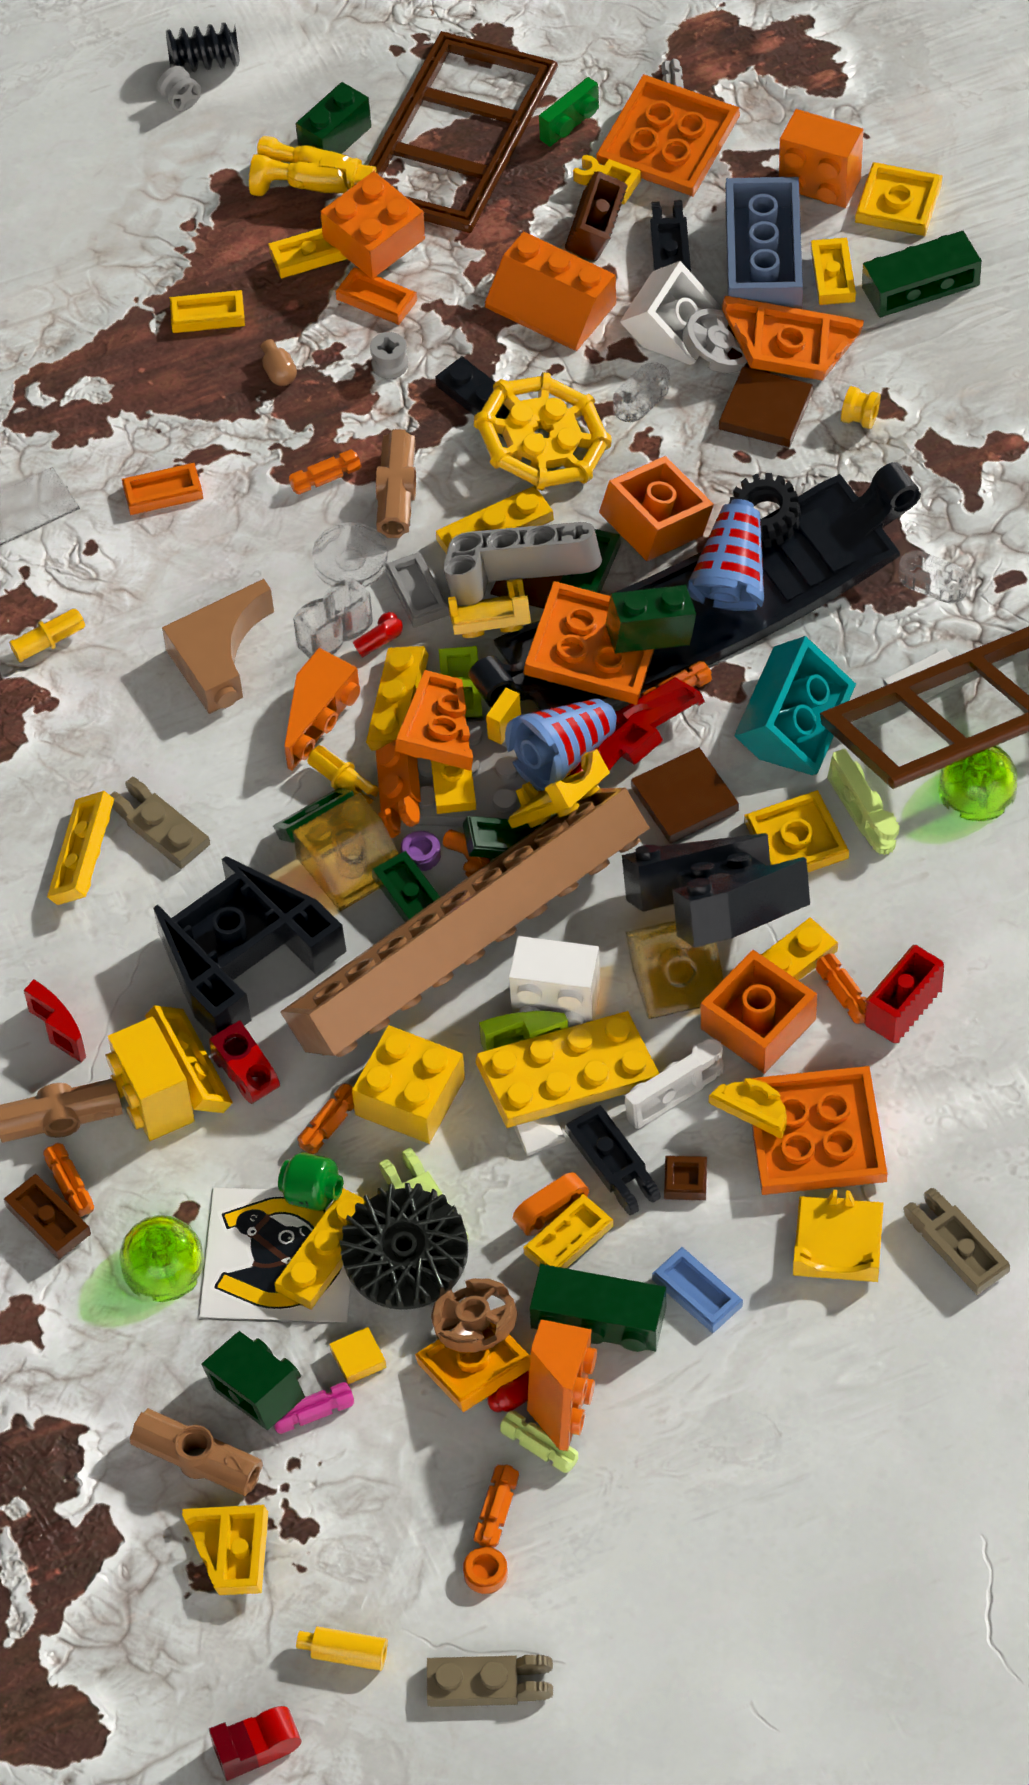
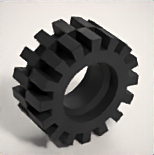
M759 473L752 475L753 482L749 483L747 478L741 481L742 489L737 486L734 488V497H730L729 504L734 499L747 500L753 503L754 506L766 501L777 503L780 507L777 514L770 518L760 519L761 541L764 542L765 548L771 547V540L774 539L780 545L784 543L783 535L785 534L790 539L794 535L793 527L798 529L800 524L801 511L797 493L794 491L790 481L785 484L784 477L780 475L774 481L772 473H765V479L761 480Z

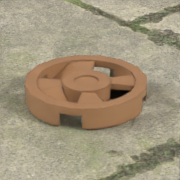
M473 1278L465 1281L466 1288L459 1289L454 1293L451 1289L437 1299L431 1314L437 1338L445 1347L458 1352H479L494 1347L505 1340L514 1329L518 1316L514 1299L509 1295L508 1289L502 1283L491 1279ZM492 1295L501 1299L506 1305L490 1310L487 1299ZM491 1323L495 1324V1335L485 1339L482 1331L488 1328Z

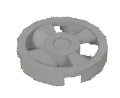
M712 308L698 310L690 316L682 332L686 349L695 360L701 356L711 362L708 369L726 374L739 372L746 365L747 360L736 338L726 329L729 323L723 311ZM731 348L742 353L741 358L731 360L727 355Z

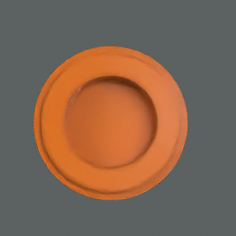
M479 1547L471 1551L463 1563L466 1584L473 1591L481 1594H490L502 1588L508 1577L507 1561L504 1555L492 1547Z

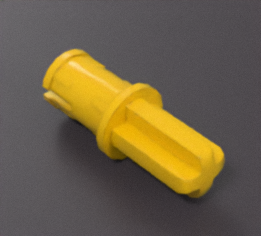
M72 608L46 623L38 622L37 628L15 640L9 641V645L17 660L22 663L25 659L48 647L52 650L55 649L56 643L84 629L85 622L76 608Z
M318 745L309 753L308 764L330 780L333 789L344 788L352 790L359 805L363 808L369 806L374 801L366 794L376 797L379 788L354 770L355 766L351 762H343L323 745Z

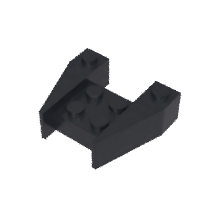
M766 833L665 846L642 845L635 849L636 852L622 855L626 901L642 912L674 904L677 936L694 948L734 938L810 905L807 859L801 857L770 865L768 834Z
M227 856L221 859L225 880L171 918L159 905L153 907L159 936L194 1018L212 1036L241 1020L244 1026L252 1021L247 994L233 980L281 945L285 944L314 974L347 952L343 925L318 900Z

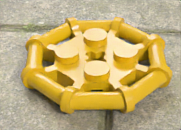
M542 372L541 376L512 381L498 380L493 384V392L482 410L474 416V427L480 431L491 457L489 463L495 469L502 468L535 485V490L543 491L545 487L577 481L583 484L587 483L593 478V471L604 451L611 447L612 437L605 431L594 406L595 399L590 394L584 395L551 378L550 373ZM538 391V398L520 401L515 396ZM549 394L557 398H549ZM565 402H567V403H569V404H571V405H573V406L568 409L567 406H566V404H565ZM502 404L510 411L506 419L496 418V414ZM583 415L590 434L581 432L576 420L578 417ZM536 429H543L549 433L548 438H544L541 433L535 434L534 431ZM497 433L503 435L508 448L502 447ZM578 447L588 449L583 460H578L573 455ZM522 457L531 461L530 466L521 462ZM561 466H564V467H565V469H559V470H553V471H548V472H547V469H550V468L561 467Z

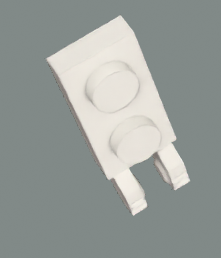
M707 1038L702 1043L699 1042L693 1046L692 1054L679 1062L676 1061L669 1064L663 1072L647 1082L634 1086L628 1094L624 1095L627 1121L635 1129H640L702 1090L705 1085L715 1080L716 1076L720 1077V1074H723V1070H725L724 1060H722L723 1045H721V1041Z

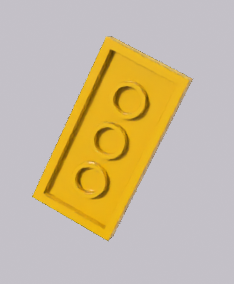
M628 1011L477 1053L475 1061L506 1128L627 1094L637 1084L647 1082L660 1074Z

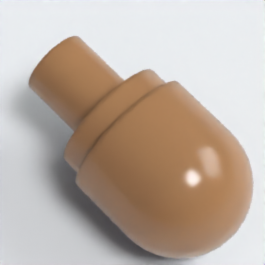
M274 340L264 341L261 344V349L265 354L262 362L269 379L278 386L291 384L296 378L297 368L290 354L285 349L278 348Z

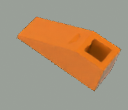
M321 648L317 649L296 675L284 745L287 768L291 771L294 770L301 760H306L309 757V753L314 749L315 743L324 733H329L334 728L341 712L346 706L353 705L360 694L357 667Z

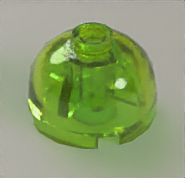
M997 745L940 769L938 793L943 805L948 810L951 807L955 811L960 812V817L963 819L987 821L998 818L1005 813V808L1011 802L1013 804L1016 799L1017 769L1012 758Z
M166 1215L146 1217L132 1226L123 1238L119 1255L123 1279L131 1291L138 1296L141 1293L144 1296L152 1297L153 1301L157 1302L179 1299L192 1291L197 1285V1278L200 1276L201 1271H204L205 1266L201 1241L192 1227L177 1217Z

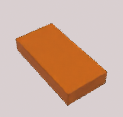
M353 267L337 288L336 300L400 325L417 302V292L378 276L371 279L359 268Z
M195 463L121 479L130 515L204 499Z

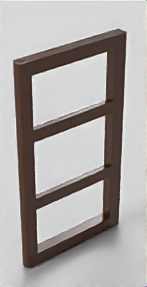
M441 31L368 165L375 166L376 173L382 177L395 155L481 178L465 212L405 196L424 211V221L472 233L558 68V63L551 59ZM449 53L536 75L518 111L434 89L431 86ZM423 100L511 123L489 166L402 143L401 141Z
M1029 626L820 713L821 724L892 789L1029 732V695L992 663L1028 649ZM976 671L1025 714L966 738L920 698L918 694ZM902 702L944 739L949 746L899 767L850 722Z

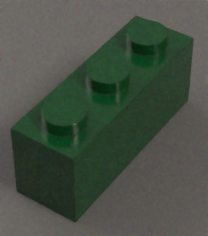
M964 230L864 262L862 289L877 315L881 318L979 286L982 260Z
M540 1264L529 1308L531 1329L537 1330L542 1319L592 1329L591 1344L607 1342L622 1345L625 1349L634 1352L644 1350L656 1351L667 1307L666 1287Z

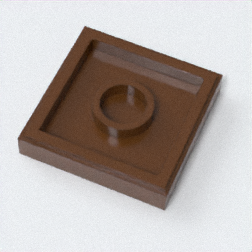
M742 367L719 420V430L790 448L813 394V384Z
M700 747L631 779L632 790L670 844L739 811L738 801Z

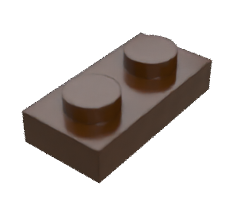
M36 1173L4 1198L6 1208L58 1260L91 1235L89 1226Z

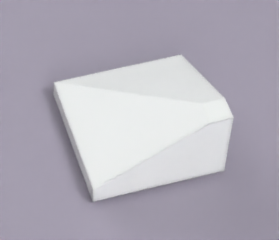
M554 1115L513 1126L527 1157L566 1142V1138Z

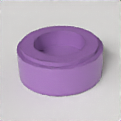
M412 832L401 843V853L406 851L421 871L432 869L440 861V842L430 832Z

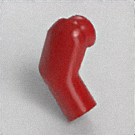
M393 612L382 614L378 619V626L352 641L362 658L401 635L403 624Z
M529 1370L513 1381L501 1386L496 1392L487 1397L491 1410L497 1413L502 1411L509 1412L528 1401Z

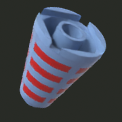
M734 499L731 500V504L722 506L687 585L692 599L704 604L705 597L714 599L713 607L732 611L757 610V604L760 607L763 606L764 581L760 512L753 508V503L747 500Z
M592 699L517 716L510 720L506 726L505 742L507 751L515 750L518 759L512 763L520 776L526 782H530L535 789L544 791L547 785L562 781L581 764V756L597 749L615 732L616 713L608 703L600 699Z

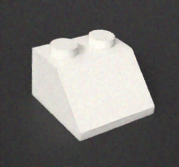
M678 261L652 271L620 320V323L643 348L691 365L696 360L686 349L682 336L688 319L698 310L708 308L722 310V307L683 263Z

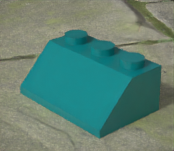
M806 636L776 645L770 653L734 737L759 760L808 775H816L834 737L821 724L820 713L849 701L856 683Z

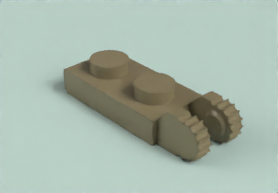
M132 776L128 779L125 785L128 792L141 803L136 809L118 792L114 791L110 794L114 798L113 810L127 821V825L180 869L184 868L210 845L209 836L156 793L152 794L148 787Z
M930 1188L923 1194L925 1202L937 1216L933 1221L916 1203L910 1202L904 1206L903 1212L910 1224L919 1233H922V1237L976 1295L1010 1272V1264L956 1205L952 1206L936 1189Z
M524 1655L519 1658L517 1656L427 1658V1704L430 1707L518 1705L519 1701L550 1699L553 1696L552 1684L545 1681H525L517 1685V1675L549 1673L553 1669V1659L544 1655Z

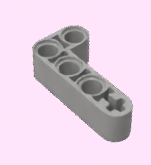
M573 522L461 533L450 541L443 569L451 597H456L458 606H470L483 599L488 582L588 573L601 565L602 557L594 526L587 522Z

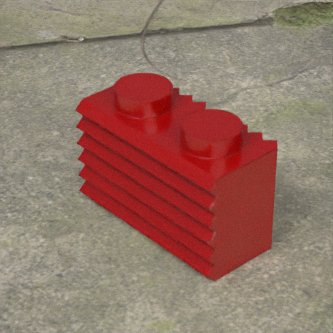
M912 945L865 1000L864 1024L892 1043H900V1038L904 1037L905 1032H909V1026H914V1021L919 1020V1015H923L924 1009H928V1004H932L933 998H937L938 993L942 992L944 962L918 945Z

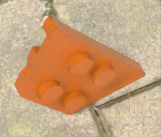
M725 296L722 303V311L750 368L821 381L825 379L860 335L864 320Z

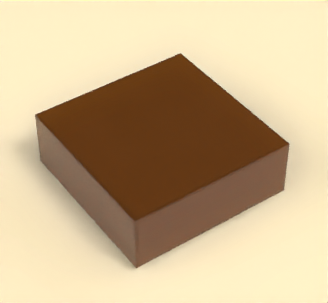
M665 1156L664 1199L706 1200L707 1157Z

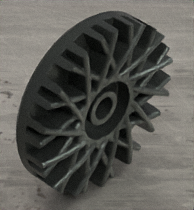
M405 1183V1188L395 1189L394 1184H389L388 1191L380 1187L377 1189L378 1195L369 1199L368 1195H365L363 1197L364 1204L357 1203L353 1216L347 1215V1225L342 1227L343 1239L342 1241L340 1240L344 1269L355 1289L375 1304L398 1310L424 1307L437 1301L442 1295L450 1291L460 1279L468 1258L466 1229L461 1214L457 1213L455 1205L451 1206L444 1194L438 1196L435 1189H432L431 1193L424 1191L419 1183L414 1188H411L410 1183ZM403 1247H411V1248H410L409 1250H407V1251H400V1250H399V1249H401V1248H403Z

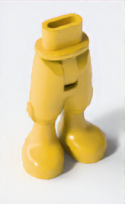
M262 136L257 144V154H253L251 160L249 190L251 195L263 196L269 190L271 181L287 180L291 186L299 189L323 193H345L371 172H376V167L362 165L361 159L351 158L333 151L308 145L294 148L280 143L275 137Z

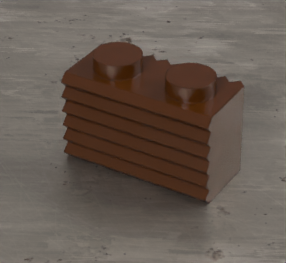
M599 171L594 172L587 187L583 190L565 244L567 251L591 261L598 260L611 239L610 236L615 227L614 224L622 205L621 202L628 187L625 182Z

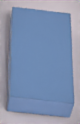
M683 1247L652 1273V1280L657 1285L665 1286L666 1293L711 1333L718 1330L743 1307V1299Z

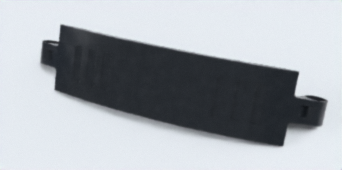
M897 462L881 467L875 473L869 488L861 497L855 494L841 474L817 484L798 496L801 517L799 518L800 524L798 529L793 527L794 535L789 539L784 534V543L780 545L777 544L776 539L771 540V547L765 548L762 541L763 606L760 607L757 604V610L732 611L713 607L714 599L705 597L704 604L691 598L696 618L690 645L654 649L640 695L652 687H659V683L683 670L689 672L688 667L699 661L705 662L707 666L771 635L848 591L900 557V551L883 528L910 510L921 497L919 488L903 467ZM779 509L775 510L774 512L770 513L762 519L774 516L779 512ZM702 552L614 593L681 585L687 586ZM540 621L525 625L521 630L508 632L494 639L495 646L508 664H503L496 656H487L477 661L471 667L468 675L487 705L491 708L505 688L519 693L520 702L524 700L534 701L540 711L592 699H600L611 706L624 702L523 675L525 662Z

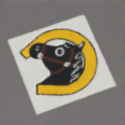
M213 1187L199 1318L347 1323L351 1282L346 1274L344 1265L312 1310L275 1290L276 1280L328 1208L322 1211H315L293 1206L286 1202L283 1192H280L278 1189Z

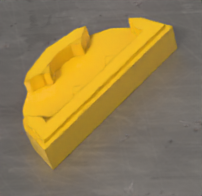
M745 1078L744 1082H733L728 1085L723 1083L709 1095V1104L782 1139L787 1126L786 1109L778 1091L766 1082Z

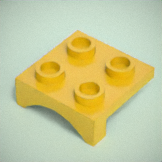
M522 578L506 580L509 596L483 599L474 605L458 606L455 596L448 597L449 615L454 635L462 634L463 638H475L484 635L485 630L500 628L501 632H515L521 630L523 625L531 624L528 597L524 593Z
M592 750L581 756V768L583 771L565 777L562 781L547 785L544 791L537 792L530 782L524 783L521 788L515 790L521 807L509 816L508 822L513 829L527 823L530 828L536 827L547 821L555 813L559 818L564 817L579 808L578 800L585 799L596 793L600 789L598 783L610 774L598 750Z
M833 1189L829 1198L799 1196L793 1276L878 1282L884 1203L854 1200L851 1191L846 1190V1199L837 1198L838 1190Z

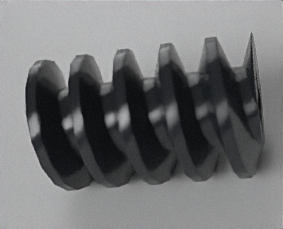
M223 22L221 23L220 32L216 33L213 25L208 24L205 35H202L198 26H194L191 37L188 36L184 28H180L177 39L174 38L170 29L166 30L170 68L171 64L184 68L185 63L188 62L192 71L196 72L199 61H202L206 70H210L213 59H216L220 68H224L227 57H230L235 67L239 65L240 57L235 25L233 32H230L227 24Z

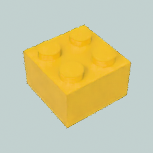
M152 1016L108 1035L111 1052L105 1054L113 1073L110 1075V1078L116 1081L119 1098L125 1096L129 1104L126 1109L136 1130L143 1128L149 1141H152L195 1122L187 1079L154 1017Z
M388 1025L352 1089L355 1115L430 1144L465 1080L463 1053Z

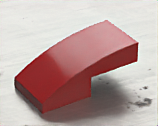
M33 979L24 989L29 1012L45 1021L49 1042L82 1063L86 1058L81 1033L74 1018L65 1005L50 990Z

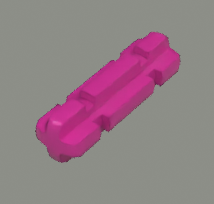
M342 1382L330 1387L331 1391L328 1393L321 1390L306 1396L273 1425L274 1429L278 1434H283L295 1429L294 1424L299 1423L300 1426L333 1414L332 1409L337 1408L338 1411L353 1406L354 1397L347 1383Z

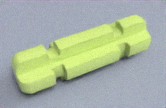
M509 1411L500 1424L502 1434L512 1440L518 1438L520 1440L519 1445L546 1462L552 1460V1466L563 1473H569L573 1469L579 1458L577 1450L569 1446L568 1451L559 1450L541 1427L533 1422L527 1424L525 1422L526 1418L516 1411Z

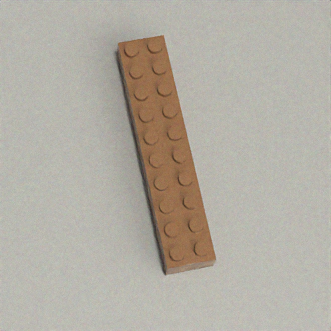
M601 788L593 795L578 800L577 802L580 805L578 809L560 818L556 814L280 1011L306 1053L336 1055L337 1057L348 1054L358 1046L356 1040L367 1032L373 1034L386 1027L390 1023L388 1017L399 1009L401 1011L407 1010L422 1000L420 995L431 986L436 988L451 980L454 976L452 971L461 964L468 965L480 959L486 953L484 948L493 941L501 942L512 936L517 931L515 925L525 918L528 920L533 919L548 909L546 903L555 896L563 897L571 893L579 886L577 881L587 873L593 875L606 868L610 864L608 858L616 852L623 853L635 847L641 841L639 836L650 828L626 788Z

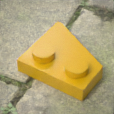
M265 1505L182 1509L184 1521L188 1525L196 1548L204 1561L207 1573L219 1595L262 1593L268 1510Z

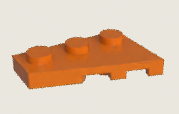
M424 670L396 738L394 751L471 771L473 753L469 746L470 732L469 726L466 724V703L462 679Z

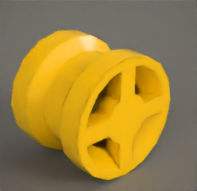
M850 386L843 402L841 422L849 424L854 421L860 423L863 428L872 429L880 406V393L873 391L866 394L862 393L858 387Z

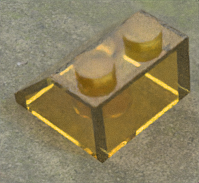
M360 792L293 831L297 859L340 912L380 889L372 878V869L399 854L382 819Z
M675 920L625 932L633 973L648 1019L701 1008V1002L724 979L717 942L696 948L692 947L677 936Z

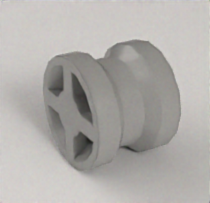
M173 66L167 69L158 79L157 90L164 98L168 99L169 104L177 111H185L191 108L200 98V85L194 79H191L190 74L181 66Z
M384 332L372 339L370 343L371 364L377 376L384 379H395L406 372L408 357L406 355L407 345L404 337L394 332Z

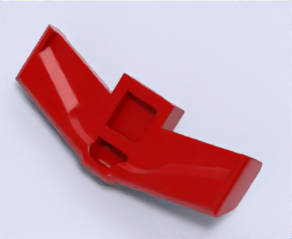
M674 677L640 697L637 705L630 703L624 708L615 711L617 717L615 732L597 748L608 770H611L620 757L635 765L663 741L656 727L694 704L700 706L705 703L701 692ZM581 764L578 765L568 776L583 771V769L581 768Z

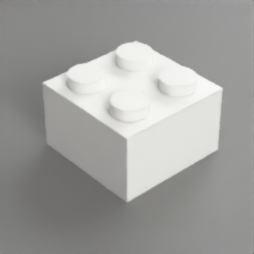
M517 936L509 975L511 1013L528 1011L565 1013L568 1019V1027L595 1020L601 990L599 946Z

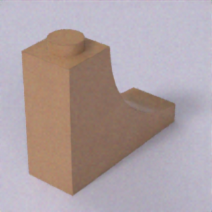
M264 579L162 627L167 653L209 714L221 708L230 707L237 700L243 698L240 674L234 665L237 650L250 629L274 612L271 588Z

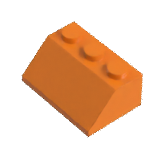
M523 231L501 259L485 301V308L570 349L578 351L616 305V275Z

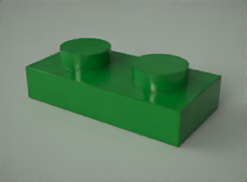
M587 77L539 115V132L542 142L551 147L561 138L567 137L582 121L596 113L599 109L598 83Z

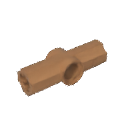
M393 429L389 434L383 435L381 466H377L376 498L378 500L376 526L377 532L384 534L387 538H400L403 534L409 532L411 501H415L416 468L414 467L415 436L402 429Z
M107 1079L73 1088L66 1083H53L41 1088L35 1097L1 1104V1143L42 1133L54 1138L66 1137L75 1133L80 1128V1124L122 1115L123 1111L116 1081Z
M149 1408L140 1413L134 1423L130 1436L131 1445L179 1466L182 1473L187 1477L208 1479L243 1496L252 1492L259 1480L263 1467L262 1459L213 1438L210 1431L204 1426H186ZM194 1448L205 1449V1451L198 1456L187 1455V1453Z

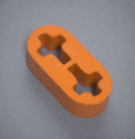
M567 1173L523 1201L516 1208L512 1218L526 1236L536 1235L582 1194L588 1196L589 1188L576 1173Z

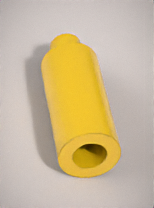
M319 1626L316 1627L314 1633L299 1631L296 1640V1648L311 1651V1659L378 1671L383 1670L388 1647L387 1638Z

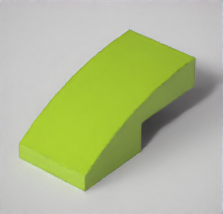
M477 646L439 649L440 674L459 678L463 681L466 719L483 718L481 694L468 676L471 667L478 661Z
M552 1011L511 1013L479 1022L480 1041L484 1051L568 1028V1019L565 1013Z

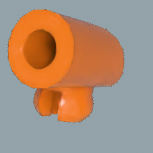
M452 829L445 833L443 846L464 854L468 860L463 865V870L466 871L465 875L467 877L490 862L489 858L471 857L468 855L464 833Z

